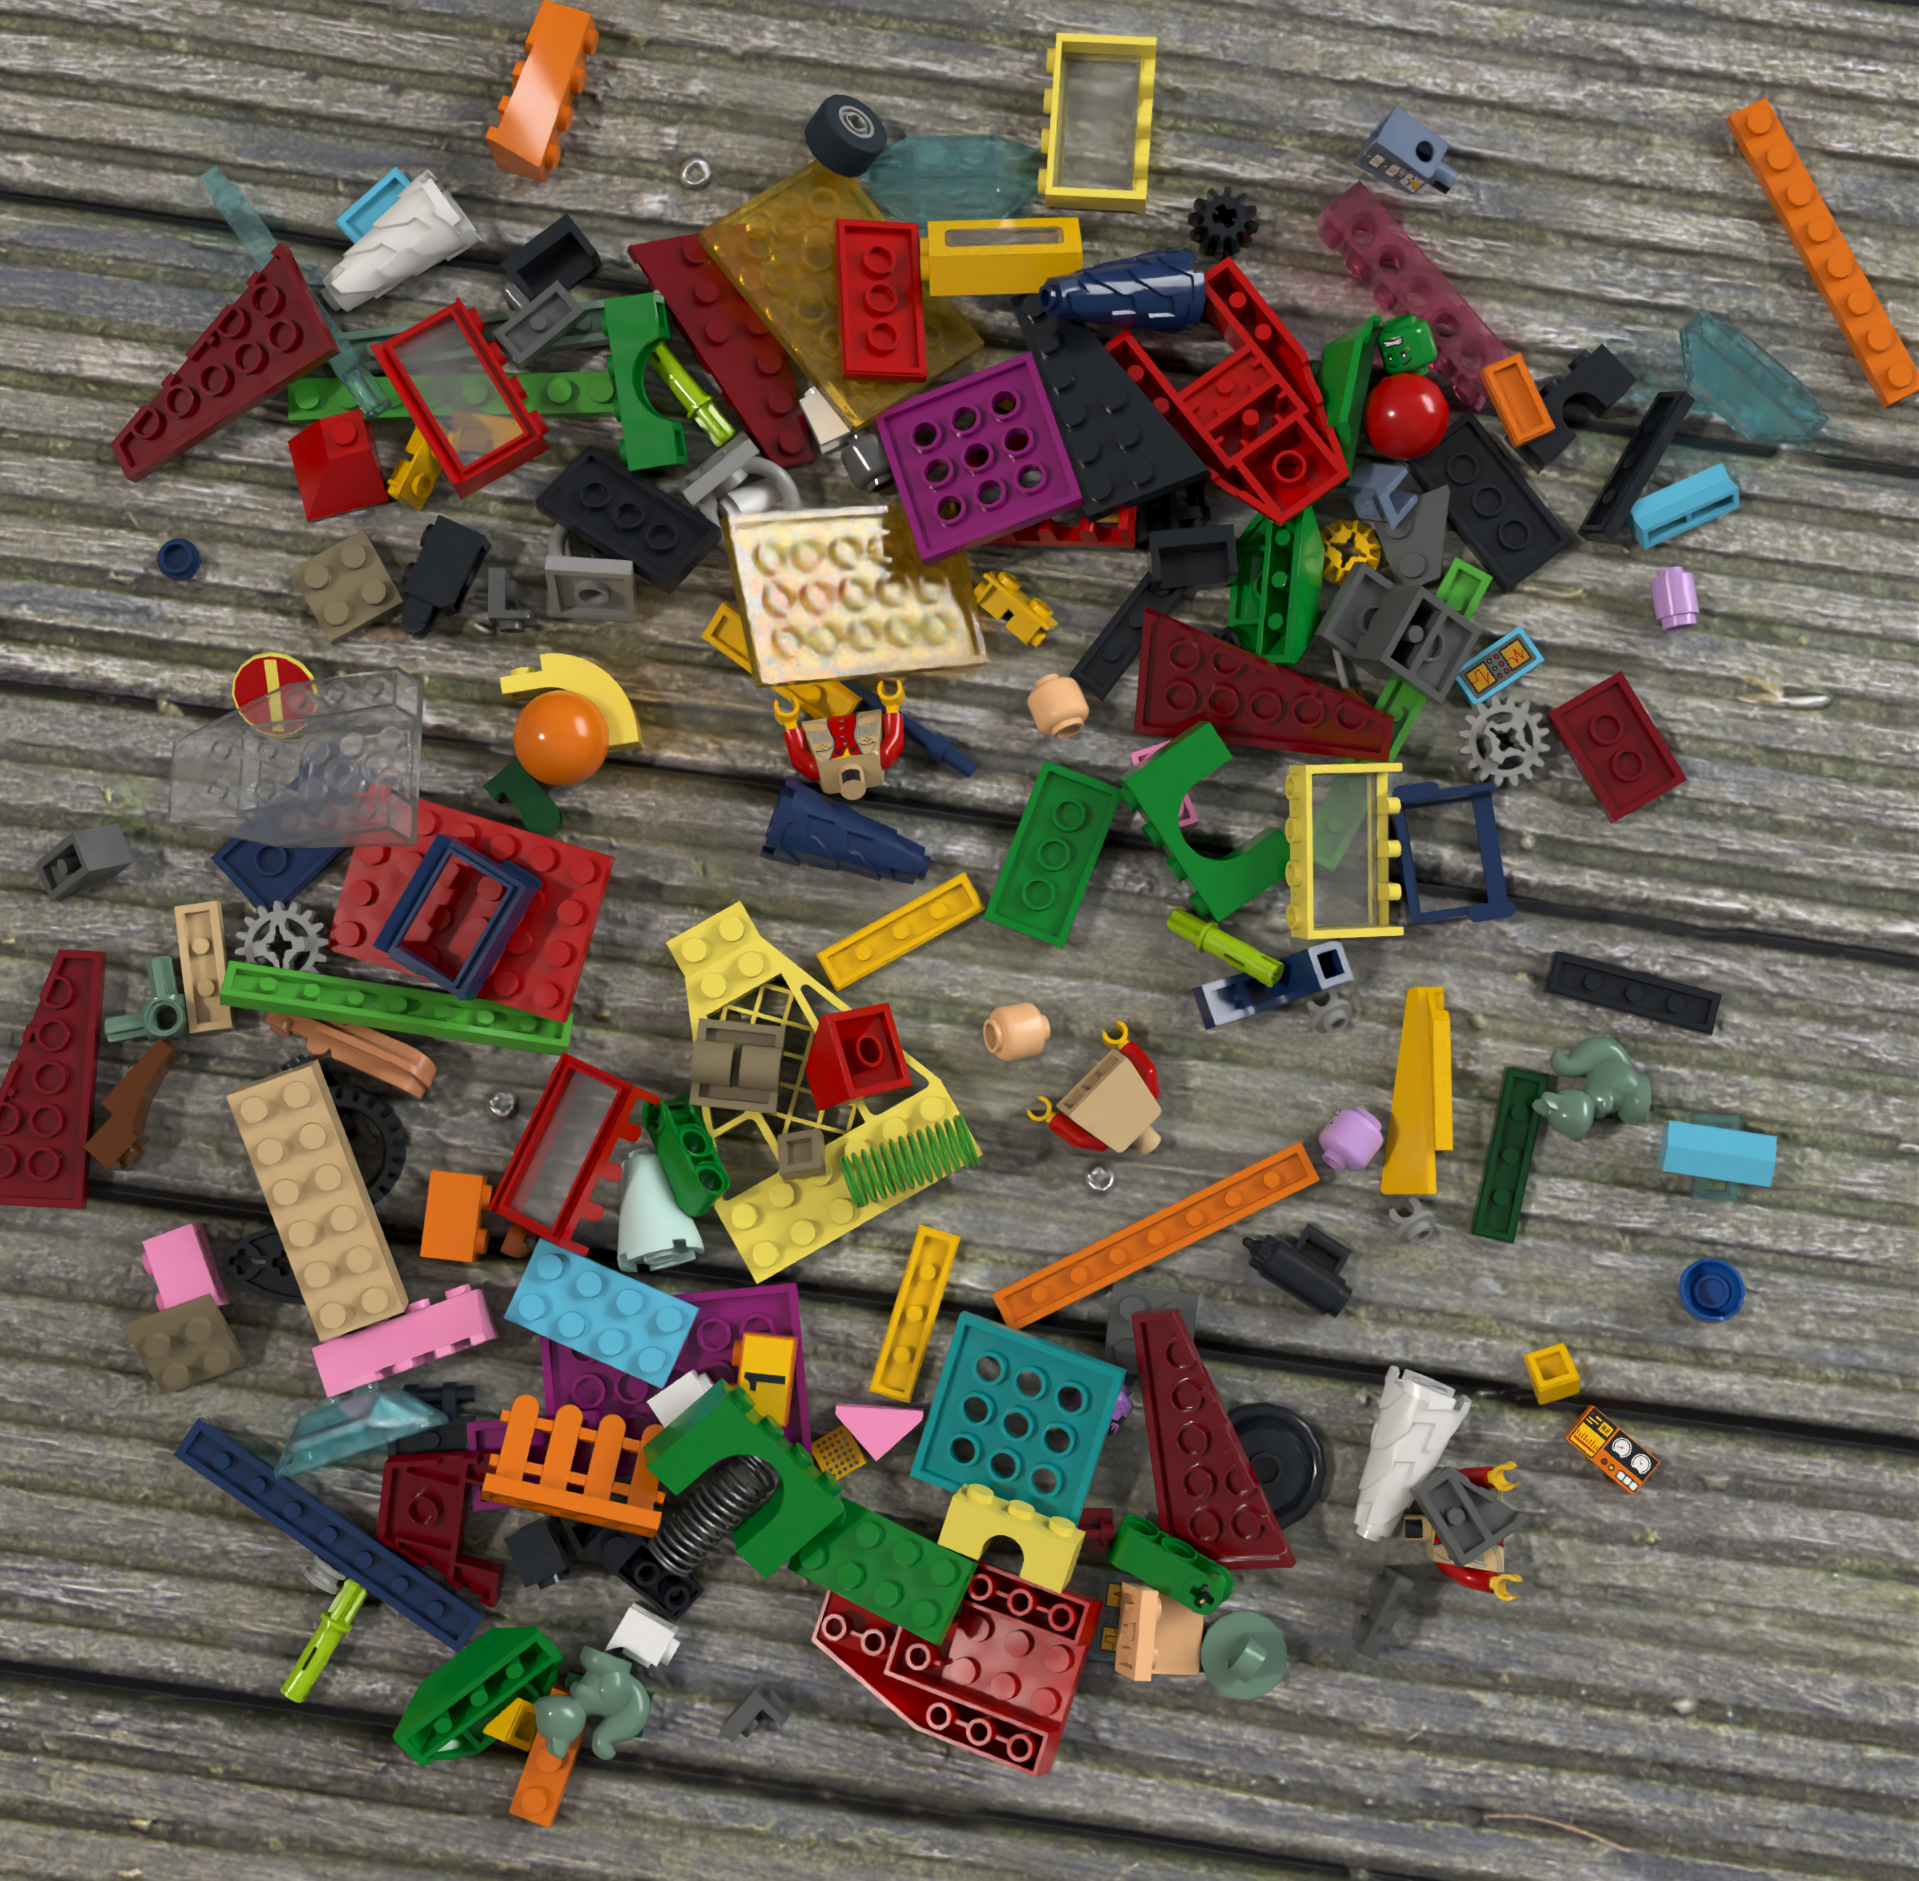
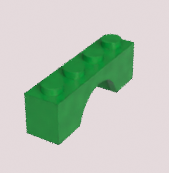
M650 292L603 300L605 312H601L600 320L602 331L605 337H609L611 354L607 356V368L611 379L616 382L618 396L613 399V408L617 421L622 422L624 439L620 440L619 447L623 463L628 464L629 471L646 472L689 465L683 424L670 420L656 411L650 403L644 388V371L649 357L658 346L670 339L664 296Z

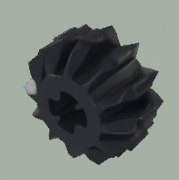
M1230 186L1225 187L1222 196H1219L1217 191L1211 188L1207 191V200L1198 197L1193 205L1196 212L1189 213L1187 223L1194 227L1189 234L1190 240H1202L1199 247L1201 254L1208 252L1210 248L1215 249L1214 257L1217 261L1222 258L1224 250H1227L1229 255L1235 259L1240 252L1239 246L1246 249L1250 248L1253 242L1251 235L1257 233L1259 223L1253 220L1257 213L1256 205L1244 206L1247 200L1245 192L1239 194L1236 198L1231 197L1232 189ZM1220 218H1221V221H1222L1223 223H1217V224H1215V223H1216V219H1220ZM1231 223L1229 228H1225L1224 224Z

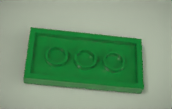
M1044 760L983 920L1063 950L1120 801L1118 791L1121 789Z
M841 1495L845 1511L795 1553L787 1569L917 1636L941 1646L978 1563Z

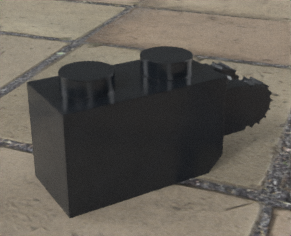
M438 515L434 525L430 523L424 530L420 541V546L423 547L416 562L411 561L408 564L402 577V584L404 585L402 591L407 595L408 601L403 609L404 613H401V624L404 625L403 628L410 635L412 634L413 637L418 639L419 637L424 638L425 635L428 636V632H431L430 628L434 626L439 613L449 617L460 612L492 546L485 535L441 515Z

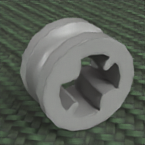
M315 1554L313 1557L314 1566L312 1568L307 1567L303 1572L304 1576L318 1588L330 1594H336L339 1590L338 1582L346 1580L347 1576Z

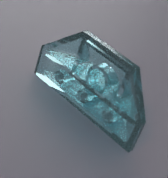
M996 134L910 136L886 146L870 166L871 197L879 203L881 202L903 222L918 223L919 229H928V221L1006 219L1027 198H1030L1036 192L1035 148Z
M1700 308L1679 331L1687 387L1697 395L1703 404L1710 406L1729 423L1734 431L1741 433L1750 442L1809 443L1829 420L1826 413L1819 409L1815 398L1804 383L1740 328L1721 318L1712 317L1708 311Z
M378 1382L352 1389L354 1397L341 1401L339 1395L314 1402L315 1411L299 1416L274 1469L275 1478L277 1480L299 1475L448 1424L447 1415L397 1386L379 1389Z

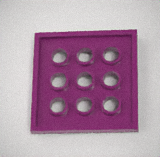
M1031 351L873 414L921 561L925 567L1083 506L1082 502L1084 499ZM1006 398L1016 400V406L1010 413L1005 415L995 413L996 405L1001 400ZM965 414L976 416V422L970 429L963 431L956 429V422L961 416ZM928 429L937 431V436L930 445L919 446L916 444L917 437L921 432ZM1022 434L1029 437L1028 444L1024 449L1020 451L1008 450V443L1014 436ZM978 450L989 452L988 460L982 466L971 467L968 465V459L972 453ZM946 466L949 468L948 476L943 481L938 483L928 481L929 474L935 467ZM1037 471L1042 474L1039 484L1035 487L1023 488L1020 486V481L1026 473ZM998 487L1002 490L1001 496L996 502L992 504L980 502L981 494L987 488ZM952 502L961 504V511L957 517L950 520L941 518V511L945 505Z

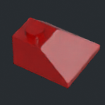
M361 409L319 419L288 441L306 518L309 523L390 502L389 495L386 493L387 486L371 423Z
M889 1003L827 1014L820 1017L805 1068L817 1112L852 1104L912 1086Z

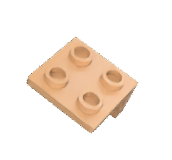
M1122 1582L1115 1671L1134 1681H1151V1674L1197 1675L1200 1668L1204 1615L1197 1614L1173 1598L1159 1593V1591L1152 1589L1147 1583ZM1202 1599L1199 1603L1203 1604L1205 1600Z

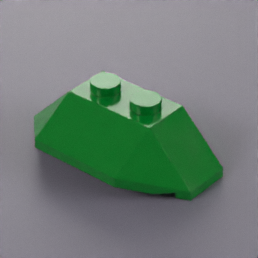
M1373 315L1326 345L1319 360H1311L1310 369L1323 398V405L1328 416L1327 425L1329 427L1333 425L1350 473V477L1336 486L1337 488L1345 489V485L1351 478L1361 425L1362 408L1366 399L1376 348V338L1379 333L1382 316Z
M1312 504L1281 527L1258 513L1235 543L1238 577L1230 587L1227 626L1234 630L1243 650L1277 665H1295L1314 638L1318 628L1325 548Z
M537 1626L491 1628L420 1683L393 1734L394 1741L420 1766L432 1764L436 1760H453L479 1754L498 1740L483 1733V1729L513 1701L520 1698L534 1704L538 1698L551 1694L556 1681L558 1667L561 1666L563 1660L562 1653Z

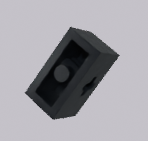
M546 1515L515 1530L504 1538L525 1588L537 1583L540 1590L563 1580L564 1576L571 1573L568 1567L578 1559L560 1517Z

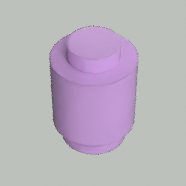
M1681 566L1657 571L1658 578L1651 580L1650 586L1656 621L1661 622L1662 630L1676 631L1697 625L1696 615L1699 614L1693 573H1684Z

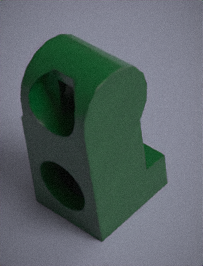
M516 758L483 786L499 804L508 797L522 813V822L530 832L552 837L561 829L563 816L560 809L533 777L525 771Z

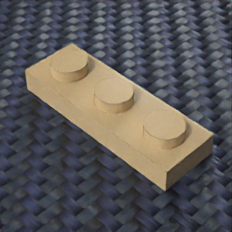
M210 901L175 906L174 911L189 1033L201 1034L235 1029L234 1007L220 1005V992L228 967L221 902Z

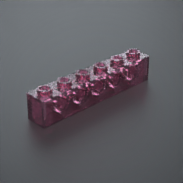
M1359 180L1321 211L1316 225L1319 228L1318 234L1321 240L1330 249L1336 248L1346 259L1345 265L1348 271L1357 280L1361 281L1363 279L1373 290L1372 296L1382 310L1386 312L1391 311L1395 317L1414 313L1416 319H1424L1429 323L1438 351L1436 359L1430 365L1437 373L1441 375L1445 373L1455 385L1454 391L1464 404L1467 406L1473 405L1480 412L1492 402L1479 375L1480 370L1508 358L1512 354ZM1356 230L1365 231L1370 235L1372 241L1360 243L1354 239L1352 232ZM1384 261L1392 262L1397 266L1399 273L1393 275L1386 274L1381 270L1379 263ZM1411 292L1419 293L1424 297L1426 304L1415 306L1408 301L1406 294ZM1439 323L1448 325L1453 332V336L1448 338L1439 336L1434 329V325ZM1472 355L1476 357L1480 362V368L1470 369L1466 367L1462 362L1461 356Z

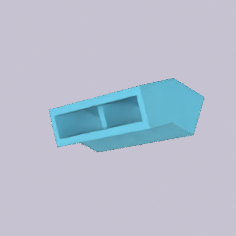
M1720 463L1636 500L1625 521L1635 539L1644 549H1647L1739 508V488L1729 478L1723 463Z
M1669 1120L1662 1129L1658 1165L1665 1172L1771 1187L1776 1163L1777 1136Z

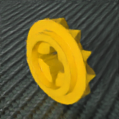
M1339 519L1325 526L1320 532L1325 548L1322 576L1326 580L1341 586L1354 562H1364L1376 570L1380 562L1381 544L1378 543L1373 529L1367 528L1359 520ZM1352 537L1354 538L1352 542L1354 543L1353 550L1359 553V557H1351L1344 565V568H1342V553L1337 551L1335 547H1343Z

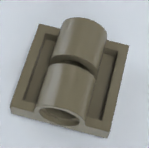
M699 1018L697 1039L694 1043L691 1063L689 1105L777 1114L786 1027Z

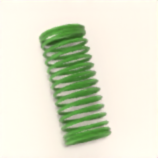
M959 1114V1116L954 1115L953 1117L957 1136L950 1121L945 1118L944 1126L949 1143L941 1125L938 1122L935 1123L940 1147L931 1127L926 1126L925 1129L931 1151L922 1131L917 1129L916 1134L922 1156L912 1133L908 1132L907 1138L913 1160L903 1137L899 1135L898 1143L904 1164L894 1141L889 1139L888 1143L895 1168L884 1143L880 1142L879 1147L886 1172L875 1147L871 1145L870 1151L878 1179L866 1151L862 1149L861 1156L869 1183L856 1153L852 1152L851 1156L860 1187L848 1157L845 1155L843 1158L839 1157V1163L855 1207L859 1209L860 1207L868 1206L866 1190L871 1200L877 1203L878 1198L875 1185L882 1199L886 1200L887 1193L884 1181L890 1194L895 1196L896 1188L893 1177L899 1190L905 1193L906 1189L902 1173L910 1189L914 1190L915 1184L911 1169L918 1184L923 1186L924 1180L919 1162L927 1180L932 1183L933 1175L928 1158L937 1178L941 1180L943 1176L937 1154L946 1174L951 1176L952 1171L946 1149L956 1172L960 1173L961 1167L955 1145L966 1169H970V1164L972 1167H975V1165L979 1166L980 1162L963 1115Z

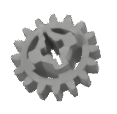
M1509 695L1504 698L1502 705H1500L1497 696H1492L1487 699V708L1480 702L1472 706L1475 717L1465 715L1461 718L1460 721L1467 727V730L1455 733V738L1464 741V747L1459 748L1455 752L1459 756L1467 755L1468 761L1462 768L1464 771L1475 768L1477 773L1474 781L1477 783L1490 777V782H1495V788L1500 787L1504 779L1507 787L1511 788L1518 785V776L1523 781L1533 778L1529 767L1539 769L1544 766L1545 763L1537 756L1539 753H1545L1550 750V746L1541 743L1540 737L1549 733V729H1538L1536 723L1540 721L1542 714L1537 713L1530 716L1527 713L1530 707L1528 701L1515 707L1514 696ZM1491 715H1508L1501 724L1485 720ZM1523 728L1527 734L1528 743L1525 742ZM1501 734L1506 735L1504 743L1508 746V748L1503 750L1498 748L1500 740L1496 738V736ZM1476 740L1479 741V743H1480V747H1481V751H1482V755H1481V756H1480V754H1479V752H1478V749H1477ZM1505 759L1519 764L1509 770L1497 769Z
M274 901L273 912H270L265 906L261 905L257 907L259 919L245 917L244 921L250 927L248 933L237 932L236 937L245 941V947L235 950L236 955L246 956L247 961L244 963L261 965L258 958H266L276 968L297 971L299 960L304 954L310 953L307 962L299 971L323 975L317 968L319 962H330L331 958L321 954L322 948L330 945V940L320 938V933L327 928L325 923H312L316 912L309 909L300 915L301 904L292 902L288 911H286L282 901ZM290 919L302 925L309 936L304 937L296 934L293 931V924L290 923ZM269 924L270 931L262 941H257L261 931ZM282 937L284 941L292 943V949L285 951L284 956L275 952V945L282 944Z

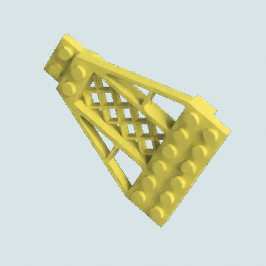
M741 901L666 942L685 976L693 1045L697 1039L699 1018L709 1019V1017L721 1010L720 1020L726 1021L728 1011L731 1010L752 1016L751 1024H756L757 1019L760 1018L781 1024V1027L789 1026L810 1032L804 1056L786 1051L783 1053L785 1057L802 1061L796 1085L780 1081V1087L794 1090L788 1114L779 1112L777 1114H764L786 1119L782 1134L788 1133L791 1121L815 1127V1129L820 1128L843 1135L825 1145V1175L783 1181L778 1170L776 1174L734 1198L726 1201L722 1196L714 1204L716 1212L757 1284L940 1180L937 1178L928 1158L933 1175L932 1183L927 1180L919 1162L924 1180L923 1186L918 1184L911 1169L915 1184L914 1190L910 1189L902 1173L906 1189L905 1193L899 1190L893 1177L896 1188L895 1196L890 1194L884 1181L887 1193L886 1200L882 1199L875 1185L878 1198L877 1203L871 1200L866 1190L868 1206L860 1207L859 1209L855 1207L839 1163V1157L843 1158L844 1155L848 1157L860 1187L851 1156L852 1152L856 1153L869 1183L861 1156L862 1149L866 1151L878 1179L870 1151L871 1145L875 1147L886 1172L879 1147L880 1142L884 1143L895 1168L888 1143L889 1139L894 1141L904 1164L898 1143L899 1135L903 1137L913 1160L907 1138L908 1132L912 1133L922 1156L916 1134L917 1129L922 1131L931 1151L926 1134V1126L931 1127L940 1147L935 1123L938 1122L941 1125L949 1143L944 1120L946 1118L950 1121L957 1136L953 1117L954 1115L959 1116L960 1113L942 1081L902 1049L906 1064L929 1082L927 1088L879 1115L871 1114L863 1100L848 1104L852 1106L846 1131L822 1124L826 1110L819 1112L817 1123L794 1117L793 1114L799 1092L812 1095L810 1089L803 1088L801 1085L819 1024L801 991V987L803 985L810 986L841 1012L852 1009L763 939ZM783 976L790 990L769 983ZM766 989L789 995L783 1019L759 1013ZM759 990L754 1011L732 1005ZM794 998L811 1027L788 1021ZM701 1106L703 1122L712 1137L716 1152L717 1137L748 1120H754L779 1162L778 1140L763 1113L745 1111L739 1117L714 1129L712 1108ZM858 1108L865 1123L852 1130ZM969 1131L977 1156L979 1158L983 1156V1153L981 1152L979 1146L977 1145L975 1139ZM955 1145L960 1167L962 1168L964 1164ZM946 1149L951 1171L953 1173L956 1170ZM937 1154L942 1171V1178H944L948 1175L946 1174L944 1167L940 1161V1158Z

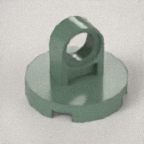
M1236 1610L1219 1615L1206 1628L1202 1637L1200 1662L1206 1678L1219 1692L1234 1699H1254L1267 1694L1280 1682L1287 1666V1646L1281 1631L1268 1617L1253 1610Z

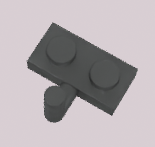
M558 280L531 302L514 283L508 282L502 286L501 292L509 310H516L518 313L492 334L515 363L523 369L587 316L585 311Z

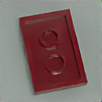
M1622 671L1545 715L1611 824L1688 780Z

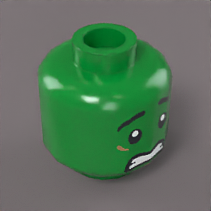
M1414 313L1398 316L1383 323L1384 330L1378 334L1376 343L1384 369L1392 375L1396 373L1427 374L1426 366L1431 364L1438 355L1429 323L1424 319H1416Z

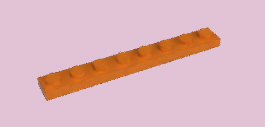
M1765 97L1729 115L1725 121L1883 408L1886 409L1919 392V372L1767 98Z
M1301 1141L991 1295L1006 1325L1018 1330L1320 1179Z

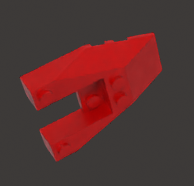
M1228 256L1203 274L1205 282L1203 312L1235 351V353L1177 393L1128 329L1103 346L1209 468L1212 476L1207 479L1281 527L1348 479L1350 473L1333 425L1331 427L1327 425L1328 416L1323 405V398L1319 386L1315 383L1306 351L1230 256Z

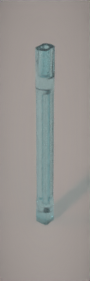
M216 165L200 176V178L212 193V201L260 269L263 270L274 257L271 252L278 242L238 186L230 183ZM309 287L341 352L328 360L327 363L368 419H375L389 409L392 402Z

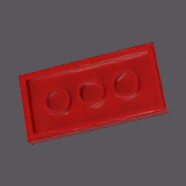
M835 219L833 232L841 380L925 383L927 379L918 223Z

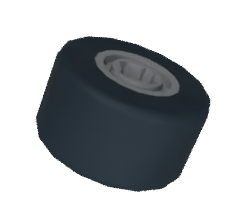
M834 94L826 98L809 120L804 131L806 144L814 157L823 166L844 177H859L866 173L884 150L887 142L885 128L876 114L859 100L847 95Z

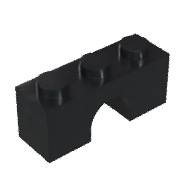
M1603 344L1592 353L1584 349L1567 366L1572 371L1562 381L1555 376L1539 391L1555 426V430L1552 433L1515 449L1507 434L1503 438L1537 475L1555 460L1576 438L1574 432L1563 420L1562 408L1569 404L1582 405L1599 419L1637 381L1634 375Z

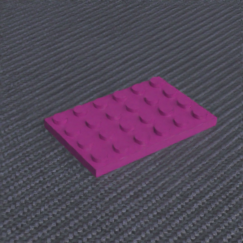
M797 1283L672 1295L700 1309L665 1388L693 1369L696 1370L699 1376L705 1372L714 1384L721 1378L729 1385L730 1383L737 1384L739 1367L732 1366L733 1348L735 1340H743V1333L745 1331L798 1337L788 1425L782 1427L785 1433L783 1435L785 1439L792 1445L796 1442L800 1443L813 1457ZM540 1335L546 1414H557V1411L562 1406L570 1404L575 1405L581 1411L599 1410L600 1422L607 1415H618L624 1420L626 1425L624 1437L641 1441L642 1434L648 1426L653 1424L663 1426L647 1401L664 1389ZM621 1450L615 1477L633 1475L637 1454ZM722 1460L714 1463L709 1468L721 1467Z

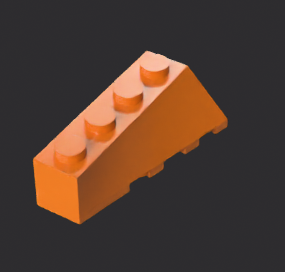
M548 0L542 1L525 42V53L529 56L526 61L522 59L517 61L512 72L513 94L511 97L502 96L497 108V112L500 114L499 127L490 126L485 136L498 169L546 183L549 171L556 170L561 155V147L558 144L562 132L567 133L573 121L574 109L571 105L575 93L581 94L585 85L587 72L584 66L588 55L593 56L599 42V31L595 28L591 13Z

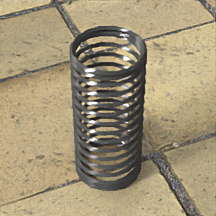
M734 1455L728 1457V1460H722L721 1467H715V1474H709L708 1480H702L701 1487H696L695 1494H689L688 1500H683L681 1507L675 1508V1514H669L668 1520L662 1521L661 1527L658 1528L655 1535L661 1547L672 1558L685 1565L686 1570L680 1569L671 1563L659 1550L654 1538L648 1537V1546L653 1556L664 1568L674 1575L680 1577L688 1576L693 1568L699 1565L700 1560L705 1559L707 1553L712 1552L714 1546H718L720 1540L725 1539L727 1533L732 1532L734 1526L739 1525L740 1520L745 1519L747 1513L752 1512L753 1507L759 1505L760 1500L766 1498L767 1493H771L774 1490L775 1480L770 1470L756 1456ZM747 1460H749L761 1472V1474L767 1481L768 1486L765 1485L760 1474ZM741 1462H743L754 1473L758 1480H756L745 1469ZM725 1463L729 1464L735 1473L753 1488L756 1495L749 1492L736 1475L726 1469ZM719 1470L725 1473L727 1478L734 1484L735 1487H737L740 1491L746 1494L749 1502L744 1500L737 1492V1490L726 1479L719 1475ZM712 1477L717 1478L721 1486L740 1502L742 1508L735 1505L729 1495L712 1481ZM705 1484H709L720 1499L706 1489ZM699 1490L703 1491L708 1500L727 1516L729 1522L722 1519L718 1511L699 1495ZM692 1497L697 1498L698 1502L706 1510V1512L700 1506H698L696 1503L692 1501ZM721 1500L732 1507L736 1515L730 1513ZM685 1504H689L695 1514L686 1509ZM678 1511H683L689 1521L680 1516ZM708 1514L719 1521L723 1529L717 1527ZM672 1517L677 1519L681 1527L672 1522ZM703 1522L713 1528L716 1535L709 1533ZM665 1524H669L674 1533L666 1529ZM696 1528L708 1537L709 1542L703 1540ZM690 1536L700 1542L703 1549L697 1547ZM664 1542L667 1543V1544L679 1555V1557H678L677 1555H675V1554L664 1544ZM684 1543L694 1549L696 1556L689 1552Z

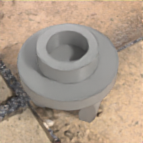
M1330 988L1326 990L1330 1002L1325 1006H1317L1311 997L1306 999L1309 1014L1313 1018L1312 1026L1318 1033L1333 1034L1341 1031L1349 1023V1017L1352 1014V1007L1349 1002L1344 999L1339 1000L1336 990Z
M1412 1196L1408 1199L1410 1207L1414 1211L1411 1216L1401 1217L1394 1208L1389 1210L1392 1224L1397 1228L1396 1237L1403 1244L1412 1243L1416 1245L1424 1242L1432 1235L1436 1217L1431 1211H1423L1419 1200Z

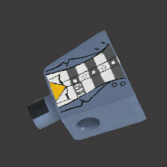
M1397 106L1372 129L1354 162V165L1411 195H1414L1426 183L1446 195L1459 175V172L1441 162L1448 149L1447 142Z

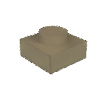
M820 1128L778 1135L779 1175L783 1181L826 1174L824 1134Z

